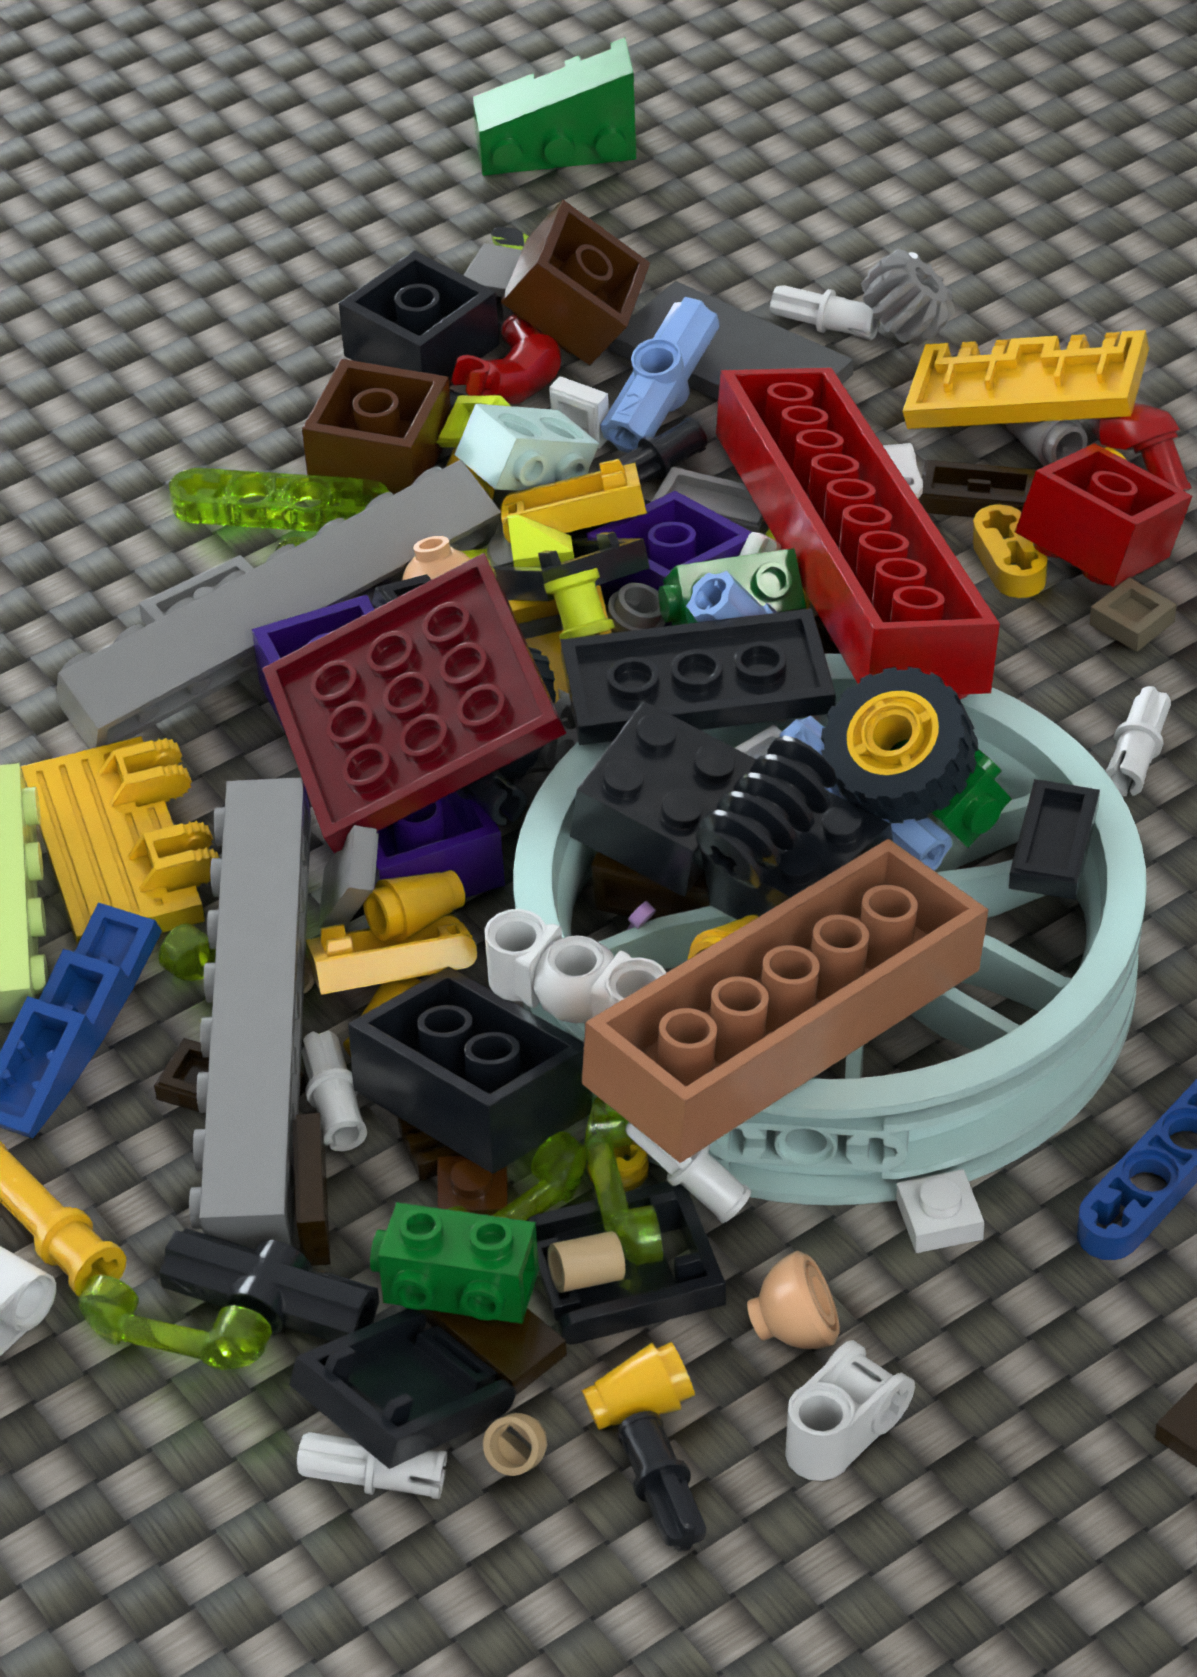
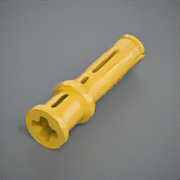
M0 1141V1203L34 1236L35 1251L41 1260L51 1266L57 1265L68 1276V1285L78 1297L87 1300L106 1294L117 1284L126 1268V1255L123 1250L111 1241H103L93 1231V1223L84 1211L78 1208L64 1207Z

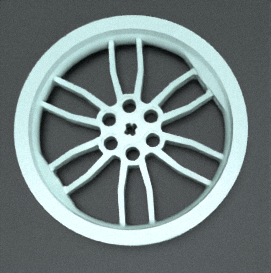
M825 654L836 693L837 705L841 699L840 695L848 687L853 688L857 685V682L841 654ZM993 687L989 694H968L966 698L960 699L975 728L973 731L978 739V749L1002 770L994 780L1012 800L1001 811L995 825L987 832L981 834L969 848L965 847L937 824L951 837L952 847L948 850L941 865L935 872L989 909L987 918L997 916L1045 896L1043 894L1009 889V875L1013 859L989 866L965 869L956 868L1018 842L1034 779L1099 789V807L1076 897L1084 911L1086 922V944L1078 971L1072 978L1064 977L996 938L985 935L979 971L962 981V983L985 988L1039 1012L1022 1025H1018L954 987L911 1014V1016L940 1036L973 1050L972 1052L936 1065L912 1071L862 1078L863 1045L846 1056L845 1079L813 1077L710 1144L708 1153L740 1183L745 1184L751 1189L750 1197L804 1205H859L895 1201L897 1183L964 1169L968 1181H972L1019 1159L1062 1129L1092 1099L1115 1065L1126 1041L1136 999L1138 949L1142 933L1147 888L1142 844L1127 804L1100 764L1077 740L1060 726L1020 700ZM827 714L812 716L826 728L828 722ZM807 717L701 731L735 748L773 724L783 731L794 720H802ZM577 742L545 779L526 814L520 831L513 869L515 909L532 911L540 916L546 925L556 924L561 926L562 939L571 936L573 906L585 884L592 876L591 864L597 853L593 848L570 837L576 791L612 742L579 745V742ZM707 906L655 918L646 922L639 929L633 927L601 940L599 943L610 949L614 957L619 951H624L631 958L642 957L655 961L664 969L675 968L687 961L691 943L698 934L736 921V919L713 906ZM523 1002L525 1010L584 1042L585 1023L563 1022L544 1010L540 1002L535 1008L529 1007ZM592 1092L593 1113L588 1115L587 1118L594 1124L602 1128L611 1124L627 1125L629 1123ZM648 1155L647 1158L650 1162L660 1166L651 1156Z

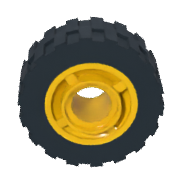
M896 667L883 669L884 672L873 676L869 674L861 678L860 683L853 688L848 687L840 695V701L836 706H832L827 714L828 722L826 728H822L821 740L824 744V750H821L822 756L835 770L836 784L848 802L882 819H887L891 823H903L904 820L908 819L918 821L927 818V814L937 809L939 811L950 805L949 801L957 793L960 795L967 786L966 780L970 773H974L977 764L974 757L975 751H978V739L973 731L975 728L957 693L951 686L946 687L941 677L932 672L930 675L922 673L919 668L908 667V670H897ZM910 739L903 747L890 751L896 743Z

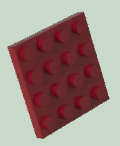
M485 553L472 558L262 668L323 838L334 854L343 849L347 835L354 825L374 828L379 831L567 734L497 574Z

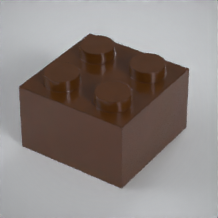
M562 199L526 239L501 303L512 310L519 319L529 322L544 334L551 336L563 350L574 354L590 366L628 326L650 262Z
M341 359L302 427L308 482L379 495L386 492H392L394 495L413 485L414 481L422 473L434 467L444 448L437 443V440L451 412L449 377Z

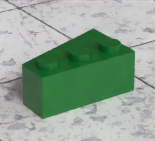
M626 38L611 42V49L581 60L580 55L565 60V67L536 78L534 73L474 96L475 135L482 176L637 160L634 71Z

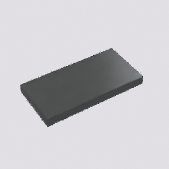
M674 281L630 318L626 329L609 345V351L631 360L633 351L639 344L648 339H653L673 304L680 303L684 297H689L702 301L709 310L716 313L720 326L687 380L689 387L718 400L721 370L831 367L842 384L853 375L852 358L677 281Z

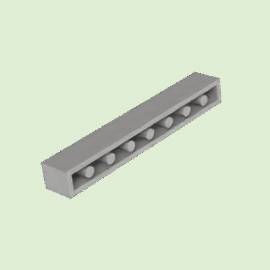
M461 459L443 469L438 466L430 468L422 473L414 481L413 485L394 495L392 492H386L377 496L366 506L364 511L347 520L337 518L328 522L317 532L315 537L298 546L288 544L277 549L269 556L266 563L247 573L242 570L231 573L217 585L215 590L196 600L193 597L180 600L166 612L164 617L145 627L141 624L129 627L117 636L113 644L94 654L83 652L76 655L58 672L56 702L89 749L128 740L257 670L252 629L363 595H367L372 603L376 587L402 581L407 565L415 556L413 546L417 542L428 537L444 536L448 538L450 547L459 551L481 549L488 545L491 538L495 535L501 511Z
M302 777L226 781L225 807H218L214 810L215 842L217 846H222V858H212L210 876L213 897H219V910H209L207 915L208 943L211 950L216 949L215 963H205L204 966L205 998L207 1003H213L212 1017H202L200 1024L201 1050L203 1057H209V1072H199L197 1075L198 1109L200 1113H206L205 1129H195L193 1134L194 1165L196 1170H202V1186L191 1187L190 1222L192 1229H203L204 1234L255 1249L260 1242L266 1240L281 1241L293 1246L295 1210L293 1120H296V1115H299L311 814Z

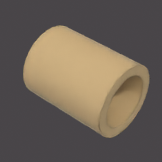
M613 1231L551 1243L549 1245L548 1263L550 1274L556 1289L560 1293L624 1279V1253L620 1240Z

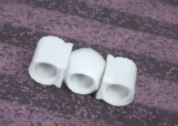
M523 909L503 911L491 918L485 927L488 979L492 991L503 999L523 1001L532 1008H535L540 1002L544 1010L563 1022L585 1023L666 973L660 964L642 957L631 958L624 951H619L614 957L610 949L591 937L579 935L568 936L562 939L561 926L556 924L546 925L542 918L532 911Z

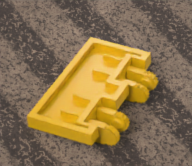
M1146 330L1122 331L1121 334L1120 332L1106 333L1100 348H1090L1085 334L1071 335L1066 350L1060 349L1058 336L996 340L990 355H981L976 341L962 342L957 357H951L948 343L925 344L903 408L907 429L1129 417L1134 408L1149 352Z
M142 736L21 766L26 788L37 787L41 814V824L38 827L77 945L98 902L153 919L161 928L162 933L205 922L202 902L196 887H199L202 883L208 884L211 881L212 858H220L218 852H214L213 848L209 849L213 845V837L208 825H204L203 822L198 823L197 820L192 823L189 821L186 825L183 823L173 825L165 802H169L172 798L177 800L178 797H183V794L188 793V789L191 788L190 783H192L187 768H183L182 764L178 765L182 762L181 757L183 756L177 742L174 743L173 739L167 740L165 738L160 740L159 738L155 742L153 740L143 742Z

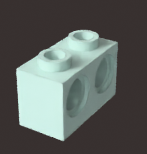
M475 404L454 455L494 489L520 491L588 474L599 443L559 410Z

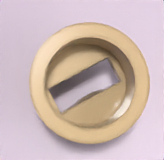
M512 1413L497 1419L488 1427L483 1439V1450L489 1464L496 1471L509 1476L520 1475L536 1467L541 1462L547 1449L546 1431L539 1420L522 1413ZM510 1425L531 1444V1451L521 1440L506 1431Z

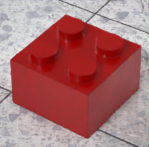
M1094 443L1036 470L1015 533L1033 542V546L1038 552L1049 557L1061 558L1082 570V574L1090 581L1114 587L1125 581L1128 577L1131 578L1170 557L1193 496Z

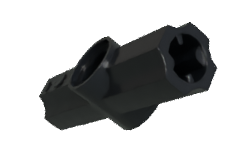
M185 1228L182 1232L176 1230L165 1248V1256L159 1272L162 1288L225 1307L228 1314L242 1327L256 1334L266 1336L277 1335L284 1327L333 1341L373 1324L380 1303L378 1288L312 1268L310 1261L303 1253L291 1245L276 1240L262 1241L255 1249L188 1228Z

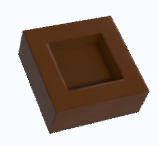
M464 1156L437 1157L438 1208L509 1218L507 1166L492 1174Z

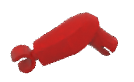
M513 314L504 321L501 327V335L511 348L510 353L505 358L483 360L471 355L458 357L451 383L454 385H466L465 391L467 395L502 396L509 404H520L543 389L557 375L561 363V353L557 341L549 335L540 334L536 327Z
M1135 403L1132 414L1129 417L1088 419L1090 428L1101 445L1123 450L1133 449L1135 454L1141 453L1147 472L1183 491H1188L1192 488L1187 480L1174 440L1179 438L1177 433L1181 430L1169 412Z

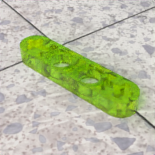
M189 468L177 473L169 482L172 511L182 521L198 524L318 532L325 524L334 519L343 518L347 520L364 511L366 506L377 496L389 492L387 487L379 481L361 478L212 468ZM253 495L265 497V499L255 503H242L239 501L241 498ZM306 499L322 501L320 504L312 507L295 505L297 502Z

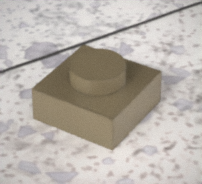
M1128 577L1091 606L1090 625L1138 652L1175 622L1177 604Z

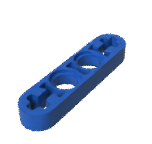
M1197 1079L1083 1199L1079 1206L1077 1240L1081 1248L1089 1255L1101 1260H1117L1127 1257L1138 1248L1197 1183V1149L1181 1148L1170 1139L1171 1135L1180 1131L1197 1133ZM1144 1172L1154 1173L1161 1176L1168 1185L1162 1190L1154 1192L1144 1191L1137 1188L1130 1179L1136 1174ZM1120 1204L1125 1207L1121 1226L1111 1224L1106 1229L1097 1226V1223L1105 1226L1110 1224L1119 1214Z

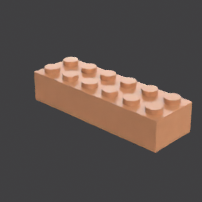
M887 839L586 1021L582 1084L675 1160L682 1163L978 972L989 909L893 841Z

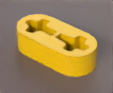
M1002 504L984 507L975 514L972 543L994 586L1001 593L1014 598H1028L1039 594L1045 588L1047 582L1048 558L1034 548L1033 542L1015 533L1021 511L1012 506Z

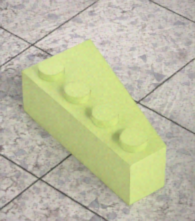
M20 763L0 765V1024L15 1022L27 996L39 999V994H42L49 979L45 954L38 955V937L46 936L44 903L42 897L38 898L37 881L43 880L42 852L39 841L37 842L36 825L41 824L40 803L37 787L26 788Z

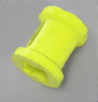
M598 568L572 574L544 584L546 593L553 594L562 621L564 631L559 635L560 640L593 636L615 629L613 619H608L604 615L595 581L600 578Z

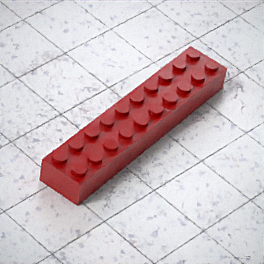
M830 367L721 370L716 435L773 536L781 545V550L795 548L802 587L857 684L861 682V678L869 674L873 676L884 672L883 669L896 667L897 670H908V667L921 669L922 673L930 675L932 672L941 677L945 686H951L959 699L966 698L968 694L991 693L1000 623L833 369Z

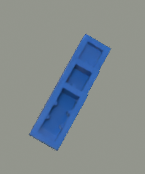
M98 902L75 952L63 949L40 998L36 999L27 996L0 1051V1128L33 1139L66 1097L106 1037L162 933L155 920Z

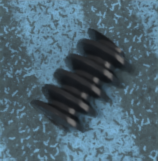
M786 735L776 738L768 748L767 754L758 757L750 768V773L744 774L738 779L733 787L734 791L726 793L717 804V810L708 812L702 819L700 829L696 832V841L701 851L724 874L749 888H758L764 880L762 869L759 866L765 869H775L781 861L777 848L784 851L792 850L798 842L795 830L808 832L815 823L812 812L817 814L825 813L832 804L830 795L824 787L830 788L835 786L837 782L835 770L821 754L801 740Z

